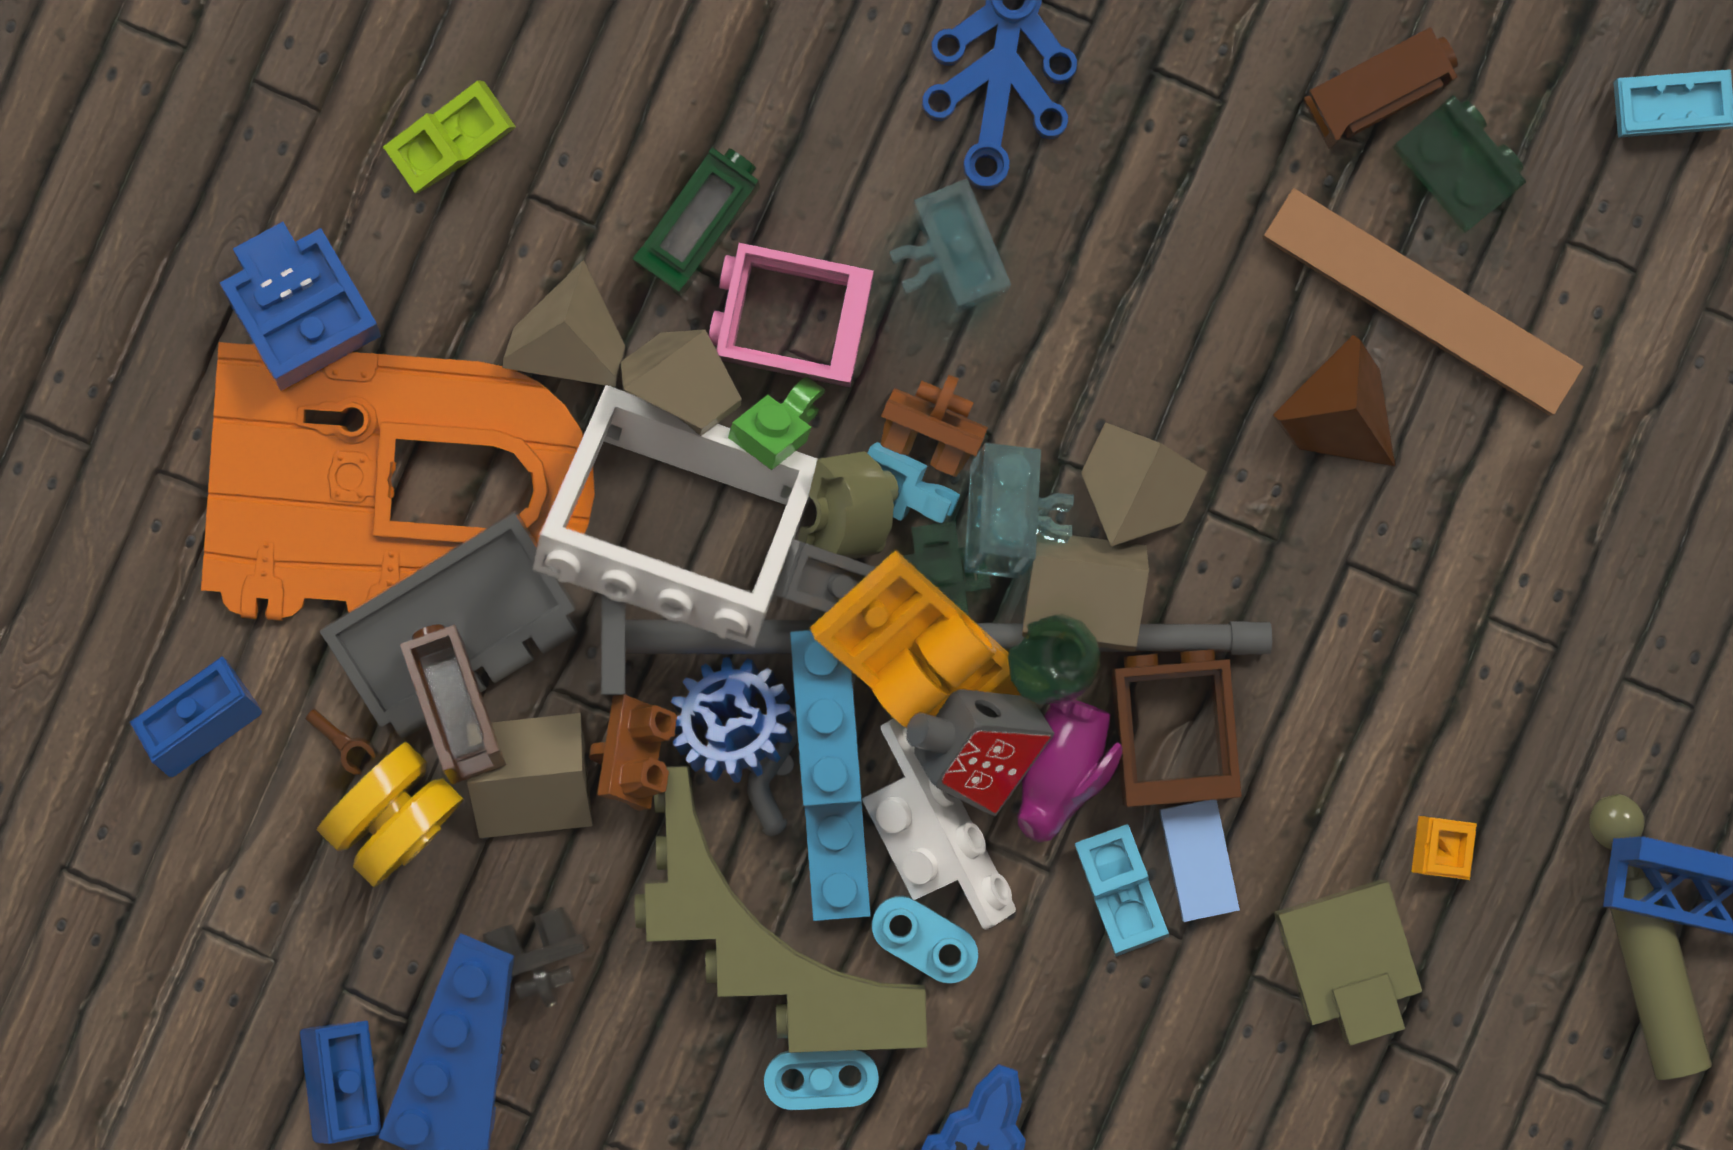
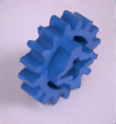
M729 657L723 658L721 671L715 673L706 663L703 664L701 671L704 678L697 683L695 680L687 677L683 680L685 687L689 691L686 698H672L671 703L677 712L681 714L677 716L675 734L679 736L672 741L680 755L688 754L685 760L695 772L705 766V772L713 781H717L723 770H727L734 783L740 782L742 769L750 767L757 777L762 775L760 761L767 757L772 761L778 762L781 757L774 746L777 742L791 743L792 740L790 732L782 725L795 720V714L790 705L785 704L790 699L788 692L783 684L776 685L777 679L769 668L764 669L758 674V669L752 659L747 658L740 670H737ZM756 693L765 700L767 715L762 714L756 708ZM738 714H740V715L742 716V717H739V719H736V717H737ZM726 720L727 723L725 726H723L722 722L724 723V721ZM697 724L702 725L704 730L707 731L705 736L708 740L707 747L698 739Z

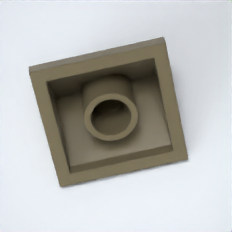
M1034 530L1022 637L1135 652L1149 574L1147 545L1123 542L1111 546L1109 540Z
M582 713L492 722L506 765L467 779L479 838L593 826ZM468 725L467 748L483 743L477 725Z

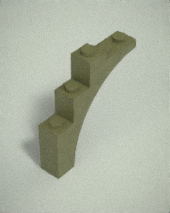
M666 766L669 771L667 788L665 792L654 795L655 813H666V836H656L657 870H667L668 880L647 881L645 883V894H635L636 928H646V940L716 939V949H706L705 953L706 982L717 983L718 997L787 995V1004H776L777 1039L788 1038L789 1052L927 1048L925 986L877 982L836 971L796 951L762 925L732 891L709 851L695 809L690 766Z

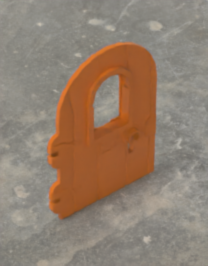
M218 342L201 591L221 592L224 605L231 612L240 614L241 618L248 619L257 618L259 598L268 599V607L265 611L267 620L283 621L284 617L294 616L303 608L306 598L346 601L349 612L486 529L482 527L390 521L392 498H394V488L391 479L396 471V462H394L396 439L494 446L514 453L527 471L530 472L534 490L528 508H525L519 516L538 544L541 531L584 433L567 406L542 383L516 370L505 369L499 365L480 361L351 352L280 391L254 345ZM357 408L363 413L364 417L362 427L354 432L350 431L346 426L305 423L306 410L347 413L351 409ZM594 467L591 469L566 527L569 530L584 535L589 527L595 498Z

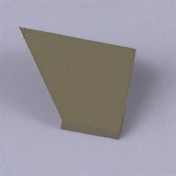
M584 260L514 326L503 358V368L616 387L620 373V362L624 359L625 344Z
M706 330L661 332L620 362L623 390L678 417L700 436L741 406L742 399Z
M1105 422L1080 474L1083 477L1111 546L1183 523L1207 471L1160 442Z

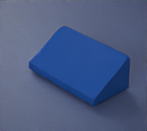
M222 656L130 721L152 763L167 776L174 777L262 714V710L229 662Z
M368 1021L301 1029L300 1039L313 1141L316 1143L332 1144L379 1135L381 1123Z

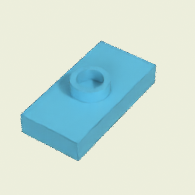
M1731 69L1617 78L1613 81L1618 138L1733 128Z

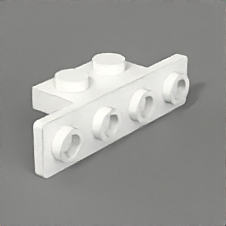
M893 718L881 725V731L905 777L862 798V801L912 899L916 900L958 880L982 928L987 930L1016 911L1009 884L1002 875L998 874L985 849L984 836L979 827L972 823L961 800L938 789L931 783L914 754L915 747L911 746L907 741V728L903 727Z

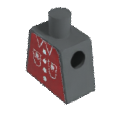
M964 689L952 692L936 716L924 713L915 714L909 721L906 730L907 741L911 746L915 747L914 754L932 784L938 789L994 816L1001 810L1055 734L1030 697Z

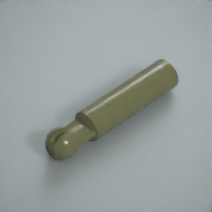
M1621 794L1607 796L1598 800L1591 811L1589 819L1590 831L1595 840L1612 850L1614 838L1640 837L1645 824L1644 815L1638 804ZM1628 866L1624 897L1639 901L1654 888L1641 868ZM1661 899L1653 903L1656 905L1664 906ZM1610 908L1655 1079H1675L1711 1068L1712 1063L1674 923Z

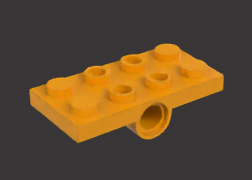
M896 550L810 627L815 640L871 687L882 706L905 728H907L909 721L917 713L936 716L950 694L959 689L1027 696L1032 698L1035 703L1046 694L1042 683Z

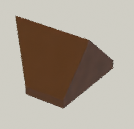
M1352 335L1273 416L1291 442L1300 450L1395 466L1380 369L1361 340Z

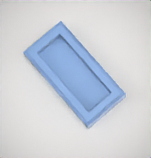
M1217 800L1196 801L1159 809L1182 921L1187 922L1239 911L1240 908Z

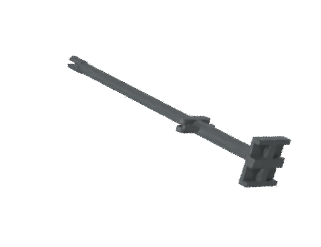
M602 594L601 694H625V654H792L790 632L811 630L810 627L826 612L813 608L809 620H764L755 646L752 647L727 637L723 639L715 633L681 621L669 619H625V602L614 601ZM1229 621L1228 624H1140L1135 652H1187L1214 649L1215 652H1228L1229 655L1271 654L1272 627L1270 622ZM977 623L1007 652H1132L1022 637L1023 623ZM851 671V673H852V685H853L854 682H855V679H856V674H854V673Z

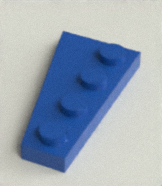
M460 933L455 941L381 1129L379 1139L406 1150L490 1149L491 1133L494 1129L496 1114L497 1080L500 1076L502 1063L503 1029L507 1020L514 955Z

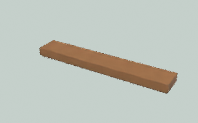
M1295 188L1290 191L1262 239L1549 416L1556 413L1584 367Z

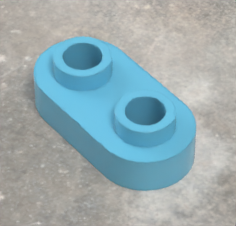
M907 896L890 897L883 901L875 910L872 918L873 935L878 944L886 951L942 983L960 982L974 971L978 961L977 945L970 933L962 927ZM897 915L907 916L911 920V930L904 936L894 935L889 928L890 921ZM947 944L955 945L960 949V959L954 965H945L939 960V951Z
M864 1050L785 1051L775 1056L768 1064L764 1076V1087L770 1100L786 1110L853 1107L865 1103L873 1096L878 1086L879 1075L874 1059ZM847 1065L855 1066L861 1072L859 1082L852 1086L843 1084L839 1079L840 1070ZM789 1069L799 1070L804 1076L803 1084L797 1089L787 1088L782 1081V1075L785 1071Z

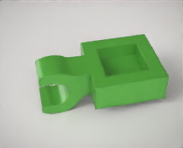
M805 377L794 386L782 404L766 395L732 422L728 438L769 469L773 470L807 442L811 426L807 423L819 411L813 403L824 394L825 389L809 377Z

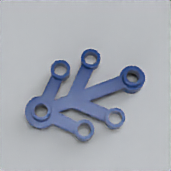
M985 0L986 5L953 29L939 31L932 40L931 52L934 59L942 65L951 66L963 58L966 45L997 26L994 49L945 84H936L929 87L925 91L922 100V108L926 116L935 121H943L952 116L958 102L988 82L979 143L973 145L968 150L963 165L967 180L979 189L987 190L999 186L1005 180L1009 171V157L1007 152L1001 147L1011 85L1033 114L1034 129L1041 137L1055 139L1066 130L1068 124L1066 110L1061 105L1052 102L1016 52L1021 30L1044 58L1042 69L1049 81L1063 84L1073 78L1077 69L1076 56L1070 49L1060 45L1039 16L1038 12L1042 0H1024L1023 6L1018 10L1006 8L1002 0ZM944 38H952L958 43L959 51L953 56H944L938 50V43ZM1063 56L1069 61L1070 70L1063 75L1055 74L1049 67V61L1053 57ZM936 93L945 94L950 100V106L943 112L933 111L928 104L929 98ZM1048 111L1057 113L1061 118V126L1056 130L1045 129L1040 122V117L1043 113ZM985 157L992 159L997 166L995 174L990 177L979 175L975 169V164L979 159Z

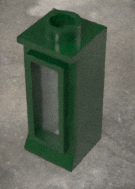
M711 147L708 155L644 245L632 258L635 265L644 272L648 270L669 285L675 294L682 298L760 189L759 180L752 176L757 169L756 166L730 148L723 155Z

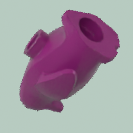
M1058 694L1051 696L1050 706L1044 715V718L1055 734L1022 779V805L1018 812V826L1025 837L1036 842L1050 841L1060 833L1065 823L1087 800L1099 793L1110 781L1122 755V746L1116 743L1103 758L1110 720L1108 712Z

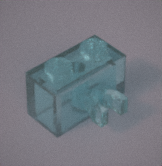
M968 179L915 199L913 211L926 244L923 246H901L889 251V255L893 264L906 258L914 259L917 262L929 256H932L934 261L921 266L919 273L915 277L901 282L905 294L921 288L929 277L935 274L940 275L955 313L1008 293L1011 283Z
M984 443L970 464L964 572L1021 578L1036 559L1037 533L1050 541L1067 543L1072 537L1073 525H1059L1051 517L1038 516L1047 515L1052 510L1069 512L1074 505V495L1056 493L1046 498L1039 497L1041 449Z

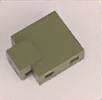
M1377 880L1274 912L1307 1022L1315 1025L1337 1018L1343 1040L1350 1046L1405 1029L1397 1000L1421 993L1422 989L1389 881Z

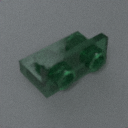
M1452 95L1438 109L1400 139L1393 148L1466 233L1522 187L1526 180L1520 174L1524 167L1516 154L1505 144L1497 147L1483 130L1487 127V123L1478 109L1467 100L1460 103Z

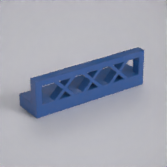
M1643 836L1613 839L1603 907L1733 936V921L1721 901L1733 893V857ZM1628 866L1641 868L1654 888L1639 901L1624 897ZM1660 873L1672 876L1664 880ZM1685 879L1693 881L1704 899L1702 903L1690 912L1682 910L1671 892L1675 886ZM1711 885L1720 886L1721 888L1715 892ZM1661 899L1664 906L1656 905L1653 903ZM1711 910L1715 918L1704 916V914Z

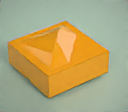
M1418 816L1411 872L1470 880L1477 823Z

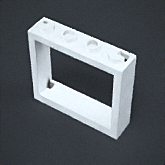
M606 385L541 531L533 570L558 578V581L569 582L604 594L614 601L627 602L650 610L666 619L681 621L710 631L723 639L727 637L754 647L775 593L792 540L796 537L810 500L808 495L817 458L795 451L771 470L728 438L731 428L716 424L700 436L678 417L631 393ZM603 442L786 505L753 594L566 528Z

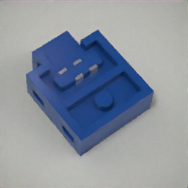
M281 222L233 248L238 263L243 270L220 282V285L280 391L381 337L375 319L321 228L295 243L284 222Z

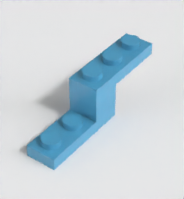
M811 630L790 632L813 921L870 917L852 673L848 667L815 640Z

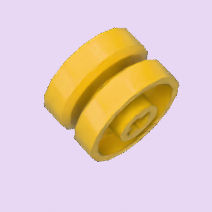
M407 741L392 751L353 787L316 829L337 851L349 849L369 832L373 835L355 856L353 867L374 888L388 878L402 864L405 866L438 835L442 830L440 826L464 801L443 778L432 780L413 797L408 794L425 775L428 763Z

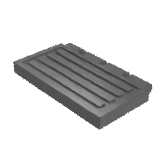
M517 511L497 521L320 630L321 635L380 727L391 722L399 736L405 739L427 725L400 644L412 640V635L422 628L437 624L444 625L446 628L455 624L463 639L481 692L486 690V687L476 671L478 668L483 666L491 680L497 683L534 661V656L525 643L526 639L532 637L540 651L545 654L578 634L574 623L568 615L576 609V605L561 581H558V578L533 570L538 544ZM455 664L429 673L439 704L446 713L468 700Z

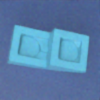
M1126 824L1075 843L1080 862L1115 957L1168 938L1169 932L1150 886L1147 871L1129 825Z

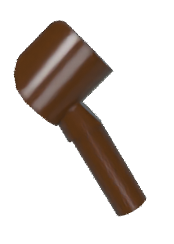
M315 708L306 716L305 719L328 738L332 745L341 752V763L346 771L352 774H362L361 769L348 760L347 753L353 747H362L375 758L374 746L369 740L361 737L350 738Z

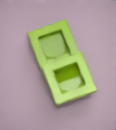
M477 80L434 114L426 113L384 145L383 148L414 193H420L485 151L515 129L516 126L485 81Z

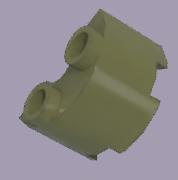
M866 451L817 459L808 495L816 505L817 518L814 525L800 528L797 541L850 559L880 554L884 550L887 536L892 527L893 502L897 499L899 492L895 476L890 471L882 470L880 464Z

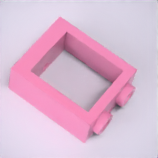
M739 243L736 257L725 256L719 288L729 290L725 311L714 310L709 337L713 345L717 346L716 351L722 361L802 378L809 377L816 381L851 387L874 271ZM751 267L847 286L830 366L735 346Z

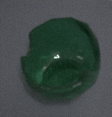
M1056 614L1029 623L1027 625L1028 633L1021 643L1012 647L1008 654L1010 678L1021 696L1042 705L1069 702L1083 695L1091 686L1100 667L1099 658L1101 653L1096 637L1081 620L1065 614Z

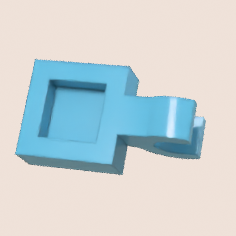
M879 442L870 446L868 454L880 464L882 470L890 471L897 480L899 492L897 499L893 502L894 518L901 521L908 515L910 508L939 523H943L947 515L951 516L953 514L960 494L942 485L923 482L922 478L927 465L904 454L889 450Z

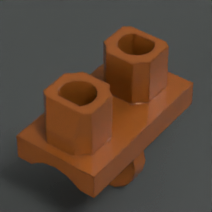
M949 374L942 389L922 380L915 396L896 388L893 389L881 417L886 418L881 445L896 453L909 455L918 432L939 441L930 465L939 471L957 477L969 460L970 455L977 456L988 427L967 419L974 402L953 394L959 378Z
M625 694L613 696L606 742H598L590 746L589 758L596 763L602 764L598 796L624 802L638 811L651 809L653 795L663 793L667 788L669 771L665 763L659 761L658 758L661 742L668 741L675 735L677 716L674 712L657 705H650Z

